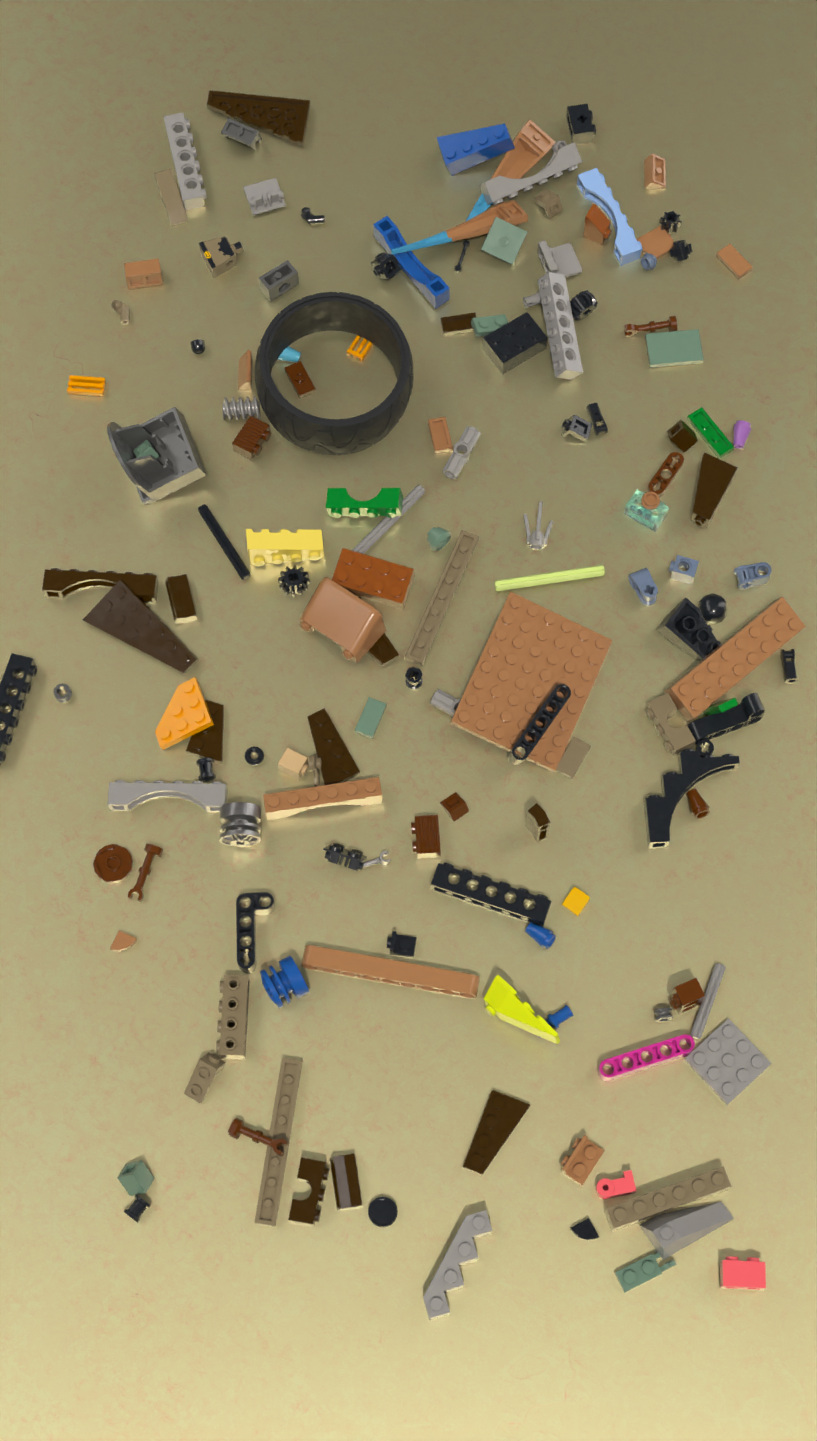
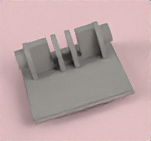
M276 178L243 187L253 215L286 206L283 191L280 190Z

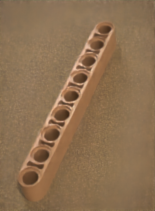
M312 945L305 946L301 963L302 967L311 970L466 998L477 997L480 977L473 974Z

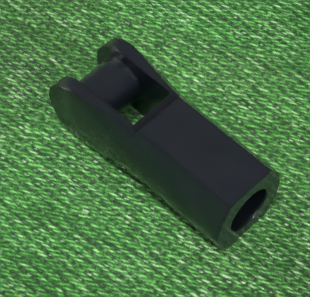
M598 403L589 404L586 409L595 435L598 436L602 432L608 433V428Z
M781 649L785 683H795L798 681L794 649H791V651Z

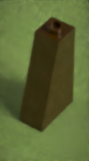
M705 452L700 465L691 521L699 527L708 528L736 476L738 467Z

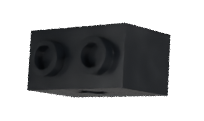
M588 104L567 106L566 118L572 143L575 142L576 145L593 142V135H596L595 124H592L593 114L592 110H589Z

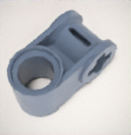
M760 562L739 566L733 572L734 575H737L738 589L743 590L766 584L770 579L772 570L768 563ZM758 572H765L766 575H760Z
M644 568L629 574L630 585L635 590L640 602L646 606L653 605L656 602L658 588L649 570Z

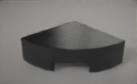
M589 1218L570 1228L572 1233L580 1239L594 1240L599 1238Z

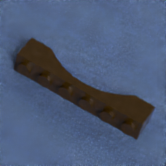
M52 568L51 570L44 571L42 591L45 598L64 599L70 594L86 588H113L119 580H123L144 603H156L159 582L157 576L151 573L135 574L133 572H125L124 574L114 571L104 573L95 570L85 572L76 569L65 571Z

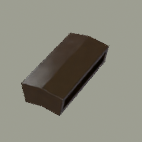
M187 575L167 577L165 585L174 623H187L197 620Z
M536 803L527 811L525 826L532 832L536 842L548 838L550 821L546 812Z
M355 1155L333 1156L330 1158L337 1211L362 1208Z

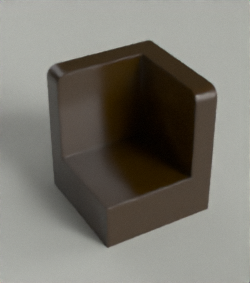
M681 419L667 431L670 440L683 452H686L698 441L695 432Z

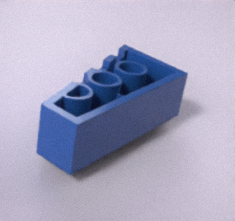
M505 123L436 137L445 165L451 176L515 148Z

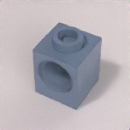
M677 555L676 561H671L669 571L672 572L670 579L692 585L699 561ZM679 568H685L687 571H681Z

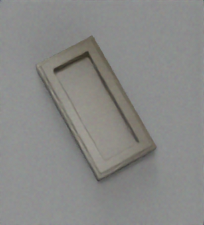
M574 737L558 763L556 771L573 779L591 745Z

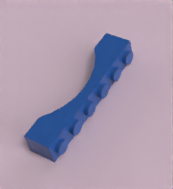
M388 216L373 224V236L388 254H391L392 249L407 245L398 227ZM412 251L393 254L398 261L399 267L435 309L450 300V288L440 276L428 270Z

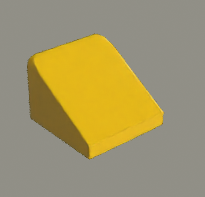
M574 886L562 903V906L576 916H579L589 903L590 897Z

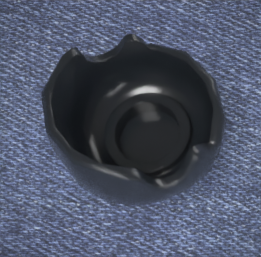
M712 593L704 596L699 601V609L707 623L717 624L727 617V603L722 596Z

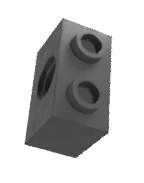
M288 260L259 277L260 290L269 301L274 300L299 284L298 272Z

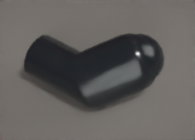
M302 208L301 217L308 224H325L324 215L314 216L310 213V208Z

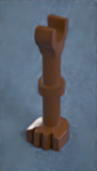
M670 316L668 321L656 323L650 321L649 324L643 325L626 324L624 325L625 337H631L638 332H655V330L669 328V332L677 331L676 316Z
M146 844L144 848L147 854L143 866L139 868L138 872L140 874L136 885L128 892L129 899H132L133 894L138 893V901H143V886L147 875H150L151 870L149 869L154 856L161 857L163 852L162 848L152 844Z
M238 1118L232 1122L228 1130L230 1137L238 1139L243 1134L251 1138L255 1143L260 1142L273 1148L274 1152L279 1156L284 1155L279 1150V1146L282 1144L289 1145L284 1139L275 1140L263 1135V1132L259 1130L254 1131L245 1127L244 1121Z

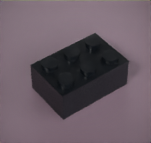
M526 312L483 337L482 349L503 375L547 349L548 337L530 314Z

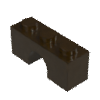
M301 1157L297 1179L311 1186V1194L305 1200H292L288 1219L290 1223L314 1227L315 1222L319 1223L321 1210H318L319 1201L323 1202L325 1189H322L323 1181H327L329 1176V1168H326V1162Z

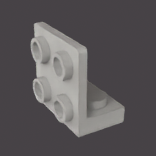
M545 240L538 243V257L545 273L563 274L565 278L582 273L581 265L571 243L553 248L548 247Z

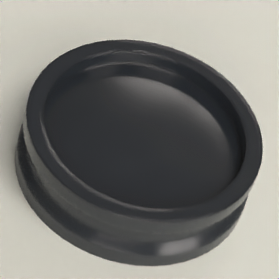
M388 1197L374 1199L368 1208L369 1219L377 1227L384 1228L392 1225L397 1218L396 1204Z

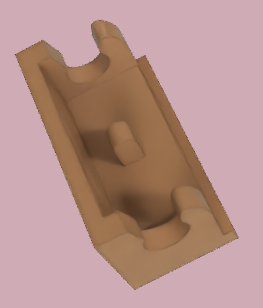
M159 258L124 263L128 290L163 285Z

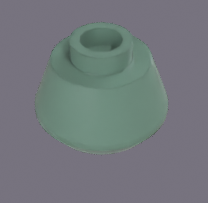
M433 527L427 533V541L433 551L441 550L451 539L450 532L441 527Z

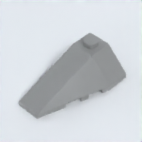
M722 1201L656 1215L640 1224V1228L664 1260L732 1221L734 1217Z

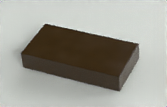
M476 312L442 317L443 335L474 332L471 320L472 318H477Z

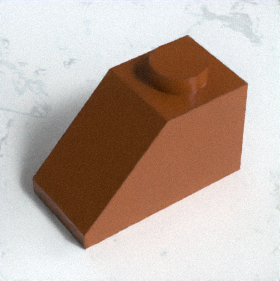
M592 204L585 217L583 237L602 245L605 239L608 240L611 235V222L595 204Z

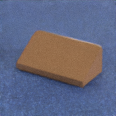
M651 153L644 160L645 188H666V159Z
M247 350L239 359L238 390L252 389L253 359L250 350Z

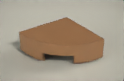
M118 931L110 949L116 952L126 950L137 942V938Z

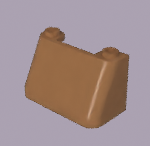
M327 577L319 583L299 618V626L304 631L313 632L317 630L341 646L342 655L347 660L352 659L356 663L362 659L386 631L382 616L374 607Z

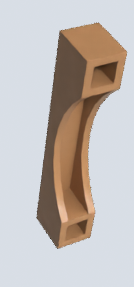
M379 777L264 794L263 798L267 820H273L325 806H364L382 803V792Z

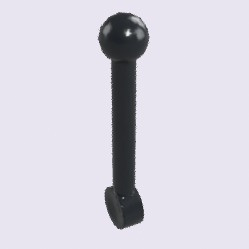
M467 240L463 242L464 247L458 265L455 266L456 273H460L462 270L461 264L466 249L470 245Z

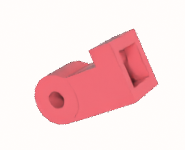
M632 1170L624 1171L622 1174L623 1178L614 1180L601 1179L596 1186L597 1195L602 1199H609L636 1193Z

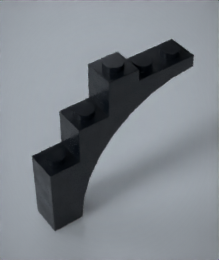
M685 749L679 753V774L677 772L663 774L661 779L662 797L660 795H650L644 801L648 848L668 847L672 814L684 794L695 784L711 775L737 770L740 764L739 756H733V754H725L722 757L705 755L700 758V752L694 751V749Z

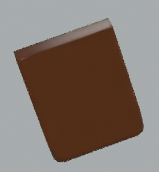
M456 792L440 802L453 821L469 812L466 802Z

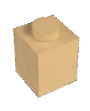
M287 748L278 762L279 770L300 780L301 776H305L309 770L308 758Z

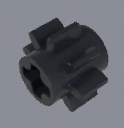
M672 211L664 212V217H660L659 223L662 224L661 230L665 229L669 234L672 232L676 233L677 228L681 227L682 221H680V214L677 215Z
M686 240L673 242V246L669 249L670 255L676 258V261L688 259L690 252H692L691 243L687 244Z

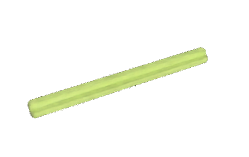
M603 565L496 580L495 589L496 591L604 576L605 569Z

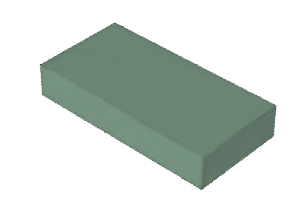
M369 697L355 728V733L373 739L387 704Z

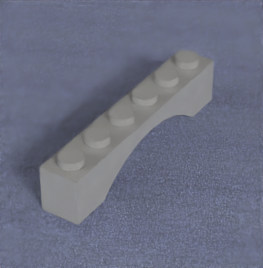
M574 142L554 151L546 166L534 176L523 179L497 176L479 186L487 205L492 202L496 205L503 202V197L508 196L510 199L518 195V191L521 189L524 192L534 188L532 184L538 182L541 185L547 182L548 177L552 175L553 178L563 175L562 171L566 169L570 172L578 168L577 164L581 163L582 159Z
M116 780L115 782H109L108 807L110 811H130L137 805L151 799L176 797L191 801L199 805L206 812H220V807L227 804L228 790L226 784L218 781L204 784L200 781L184 783L182 781H174L173 783L154 781L153 783H146L142 780H136L134 783H126L124 780Z

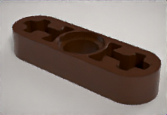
M678 452L669 454L649 483L648 492H655L659 498L663 496L683 466L684 457ZM675 459L679 460L678 462H676V463L674 464V466H673V468H672V467H671L672 461H674ZM669 472L671 477L665 479L661 476V473ZM660 482L659 490L654 491L653 488H656Z

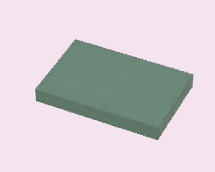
M699 329L645 334L650 368L700 364L704 361Z

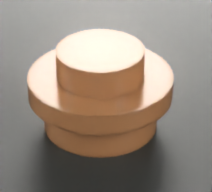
M655 492L645 493L641 499L642 506L648 510L656 509L660 504L659 496Z

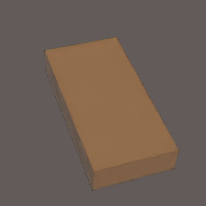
M728 244L716 253V257L738 279L753 269L752 265L731 244Z
M446 416L428 419L435 454L453 451Z

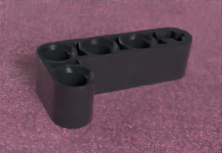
M752 693L745 696L737 706L722 713L700 718L689 723L687 726L696 740L695 744H698L701 740H711L760 721L764 716L765 708L758 693Z
M267 892L243 893L236 900L237 963L243 973H252L257 965L256 915H268L275 909L274 898ZM264 900H269L271 902V904L268 907L261 906V903ZM244 901L251 902V905L249 907H241V904ZM244 920L251 921L248 927L241 926V923ZM246 939L252 941L247 947L241 945ZM245 954H248L250 961L247 966L244 965L246 961Z

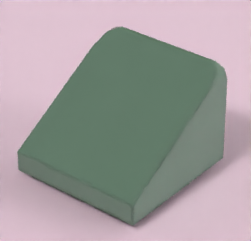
M145 440L133 450L136 458L151 455L155 459L159 457L148 440Z

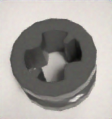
M62 683L54 688L53 692L57 701L65 703L71 699L72 692L68 685ZM61 690H65L67 693L64 694L65 696L61 697L59 694V692L61 693Z
M672 1008L654 1010V1014L657 1015L655 1021L665 1022L672 1020L673 1016L670 1014Z

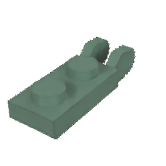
M659 1253L651 1254L615 1272V1275L625 1293L661 1275L663 1271L675 1266V1261H669L659 1267L656 1260L661 1258Z

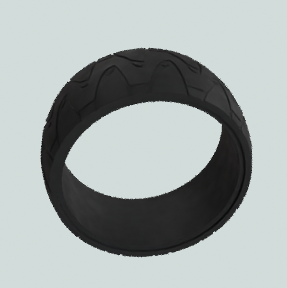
M323 292L301 298V300L294 301L280 311L281 313H278L267 327L260 341L261 344L258 347L255 361L257 395L261 407L273 427L292 444L304 450L323 455L356 453L373 446V444L375 445L386 437L403 416L413 387L412 354L407 339L396 320L378 304H374L369 299L343 292ZM321 331H343L361 336L376 345L392 364L397 383L390 395L371 411L347 419H326L305 413L288 402L274 384L271 371L280 354L296 340Z

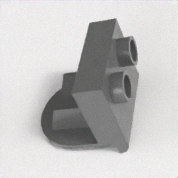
M176 407L140 425L136 424L124 428L115 422L107 425L109 440L115 455L130 480L136 485L143 504L154 503L207 476L184 415ZM145 440H148L159 457L155 459L151 455L136 458L133 450Z

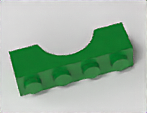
M328 488L326 510L328 515L334 518H340L341 516H350L352 518H358L359 516H368L370 518L386 516L394 518L402 515L403 494L400 488H382L376 497L368 501L353 499L349 496L346 488Z

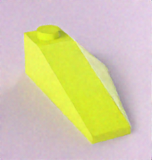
M497 975L484 997L485 1010L491 1016L496 1015L502 1021L558 1044L560 1042L558 1033L540 1015L535 1017V1012L527 1002L522 1003L516 995L517 992Z

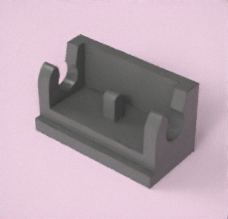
M228 118L221 131L225 138H232L250 146L253 150H256V142L260 143L262 140L258 130Z

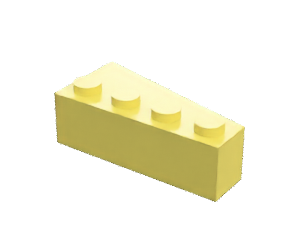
M246 529L250 565L262 566L268 563L281 564L287 561L300 562L307 559L319 560L324 558L321 530L298 529L295 533H292L288 529H280L278 533H271L269 529H261V532H253L252 529Z

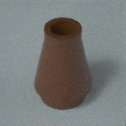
M691 789L686 793L692 816H695L696 819H701L710 813L709 805L701 797L697 789Z

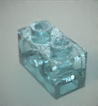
M637 489L627 503L624 515L656 532L666 518L669 507L662 501L654 510L637 506V503L642 504V496L646 493ZM653 512H656V513H658L659 515H658V516H655V515H653L652 513H653Z

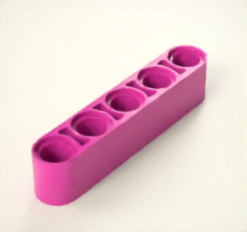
M680 1035L606 1059L601 1062L598 1068V1076L603 1081H612L686 1057L694 1049V1039L690 1035ZM685 1041L689 1044L690 1048L684 1050L680 1047L679 1043ZM664 1047L668 1048L670 1050V1055H662L660 1049ZM641 1055H650L651 1061L644 1062L641 1059ZM629 1060L632 1063V1067L624 1068L622 1061ZM610 1066L613 1073L607 1075L603 1072L602 1068Z

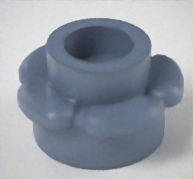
M646 253L641 258V265L645 270H653L656 267L657 259L654 255Z

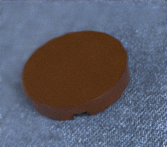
M115 844L104 846L96 854L93 862L94 871L106 883L122 882L132 872V856L124 847Z

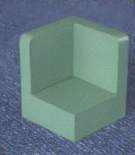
M142 1160L126 1163L117 1177L130 1196L146 1193L154 1180V1177Z

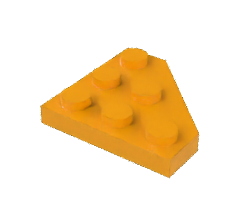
M195 677L178 685L155 730L162 750L214 725L199 682Z

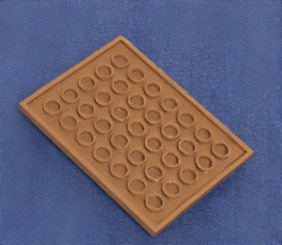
M510 592L450 724L510 752L554 688L559 684H565L571 690L570 698L526 758V760L555 773L612 640ZM557 692L559 698H564L561 692ZM546 707L548 712L554 713L551 707ZM536 721V725L539 728H543V724ZM525 736L527 742L533 743L531 737ZM515 751V755L522 758L521 752Z

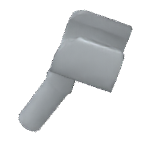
M383 851L380 857L363 862L364 867L379 863L383 866L388 865L391 859L384 860L382 857L387 856L389 852Z

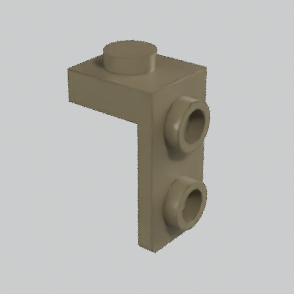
M207 1053L199 1060L184 1094L199 1103L203 1102L215 1075L224 1068L226 1062L213 1053Z

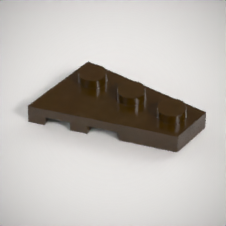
M205 700L214 725L192 735L186 753L200 758H212L214 762L223 765L224 705Z

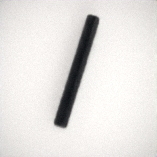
M203 504L198 508L200 515L241 579L246 580L250 577L249 570L208 506Z

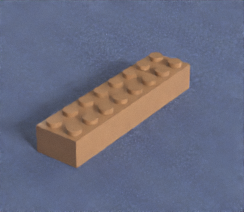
M782 596L765 607L664 690L665 694L669 693L686 721L695 719L806 626Z

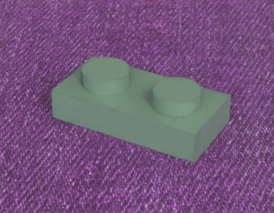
M505 314L477 317L471 320L476 337L486 336L508 323Z

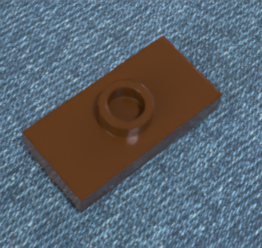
M301 361L284 367L299 399L316 392V388Z

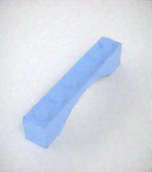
M597 168L578 174L577 187L583 198L599 206L612 221L616 234L613 253L619 264L622 266L640 259L642 245L640 241L636 240L632 227H629L625 214L621 213L618 201L614 200L611 188L605 184L603 174H600Z

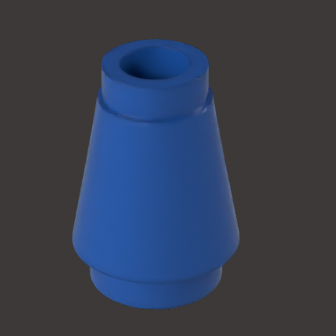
M532 922L525 930L541 948L549 949L556 939L553 931Z

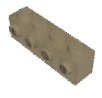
M224 975V981H220V993H223V1001H219V1013H222V1018L218 1020L217 1032L221 1033L220 1041L217 1040L216 1053H219L221 1059H246L250 988L248 975Z

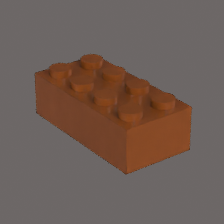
M342 548L332 581L356 596L404 610L415 572L413 568Z

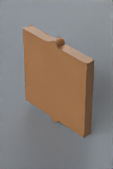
M661 226L636 239L642 245V252L652 254L656 259L669 253V249L673 246L674 242L671 234H668L665 229L661 230Z

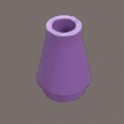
M736 421L734 425V448H744V444L751 432V424L749 422Z

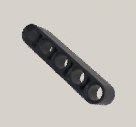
M559 684L554 688L510 750L508 759L513 765H521L526 760L570 698L571 690L567 685ZM557 692H561L564 698H559ZM546 707H551L554 713L548 712ZM536 721L541 722L543 724V728H539L536 725ZM525 736L531 737L533 743L527 742ZM515 751L521 752L522 758H518L515 755Z

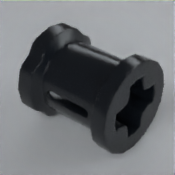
M415 667L409 668L405 674L406 686L411 690L419 689L423 682L422 671Z
M201 758L196 761L197 766H199L200 776H198L200 782H209L216 778L213 773L212 764L214 761L212 758Z
M135 1195L134 1202L123 1212L138 1223L142 1213L146 1208H150L151 1205L138 1195Z

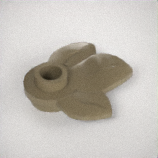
M317 754L309 756V771H314V787H317L320 783L318 769H321V758H318Z

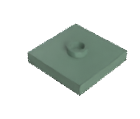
M495 217L480 250L513 265L527 231Z

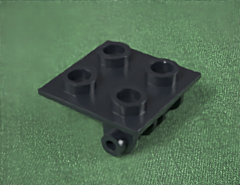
M333 843V845L330 844L323 848V850L327 851L325 859H328V862L338 864L339 861L341 866L344 857H346L344 867L348 866V868L355 871L362 870L364 863L361 861L367 859V856H364L362 851L356 849L349 851L344 849V845Z

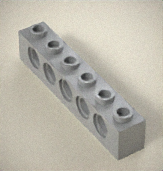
M184 112L163 116L184 209L190 210L205 207L204 199H207L205 188L201 189V185H204L202 175H198L197 172L200 171L198 160L195 161L194 157H197L195 146H191V143H194L192 132L188 133V129H190L189 119H185Z
M547 272L538 279V286L556 378L573 380L583 373L566 278L563 274Z

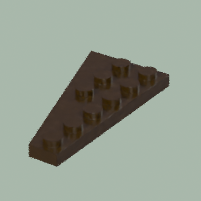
M209 90L207 109L303 146L310 110V100Z
M119 580L83 619V621L183 673H187L198 661V658L123 580Z

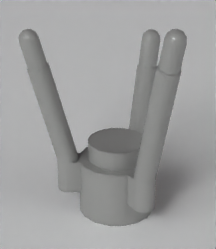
M542 501L539 502L536 531H533L532 534H530L527 514H524L527 536L526 544H529L530 548L538 550L543 549L547 545V539L553 525L551 520L545 535L540 531Z

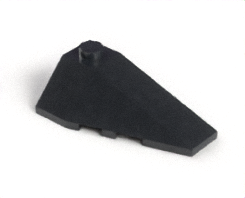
M686 597L664 618L656 629L667 640L699 662L721 644L712 633L713 629L711 626L707 625L702 617L703 613Z

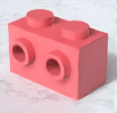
M726 1257V1260L720 1262V1288L766 1289V1263L760 1262V1258L750 1257L747 1258V1261H738V1257Z

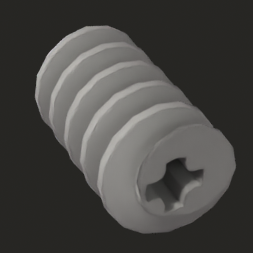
M246 396L245 402H243L241 397H239L238 402L235 401L234 397H232L231 402H228L227 397L224 398V420L226 415L229 420H232L233 415L236 420L240 419V415L246 420L248 414L253 417L256 414L257 418L260 419V403L257 401L256 396L253 397L252 401Z

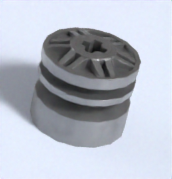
M234 802L220 807V822L224 824L220 827L221 843L229 846L243 847L252 846L261 841L259 834L261 828L257 825L261 822L260 806L246 802Z

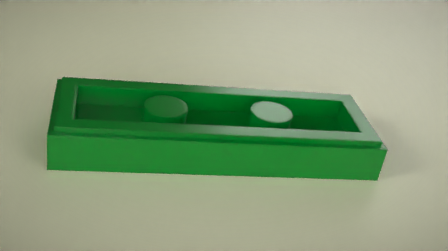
M702 407L687 416L689 423L718 459L734 450V446Z
M736 698L718 701L710 705L703 713L706 716L722 713L737 706L738 702Z

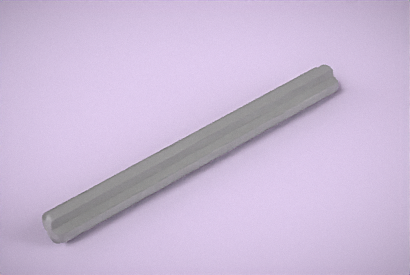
M417 485L403 499L402 515L425 493V489L421 485ZM401 516L394 518L385 517L351 551L364 554Z

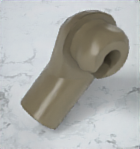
M114 300L111 306L121 315L120 323L124 325L129 324V307L121 301Z

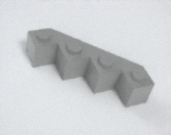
M486 1210L465 1217L423 1297L429 1321L450 1314L444 1293L464 1287L459 1266L478 1260L473 1239L492 1234Z

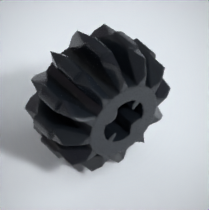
M588 290L581 291L578 295L576 294L570 301L572 315L576 320L584 319V317L593 313V310L597 307L598 302L595 296Z
M294 564L293 569L287 566L286 572H280L281 577L278 578V583L280 584V590H284L286 596L292 593L293 598L295 593L302 596V590H308L307 585L310 584V579L308 578V572H304V568L300 567L297 569Z

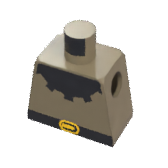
M225 236L199 243L200 253L213 278L236 266V254L243 252L240 241L231 245Z

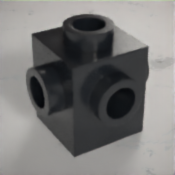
M380 253L371 262L373 266L372 271L378 278L391 279L401 270L393 254Z

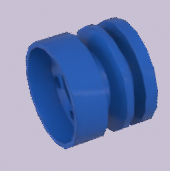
M290 955L278 961L279 972L271 965L269 966L271 976H268L264 969L259 971L262 984L270 1000L279 1009L284 1007L280 999L281 997H284L287 1004H290L289 993L292 992L297 999L310 993L296 963Z

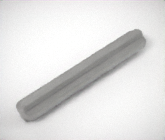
M716 963L705 991V997L700 1005L690 1036L695 1039H700L726 968L720 963Z

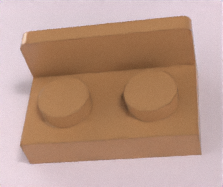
M586 1135L582 1139L579 1137L576 1139L571 1147L574 1149V1152L571 1156L566 1155L560 1164L563 1167L561 1173L580 1186L584 1184L605 1151L588 1140Z

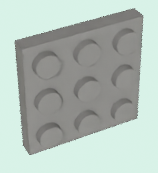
M729 1018L684 1059L726 1105L772 1064Z

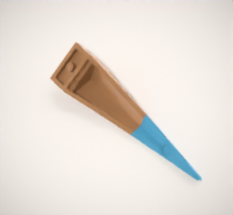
M529 119L513 140L515 148L505 153L491 179L497 176L520 179L546 155L555 141ZM482 193L466 221L485 212L493 202L487 205Z
M515 200L499 203L451 229L392 249L391 254L488 234L495 217L512 225H520L523 222H528V215Z

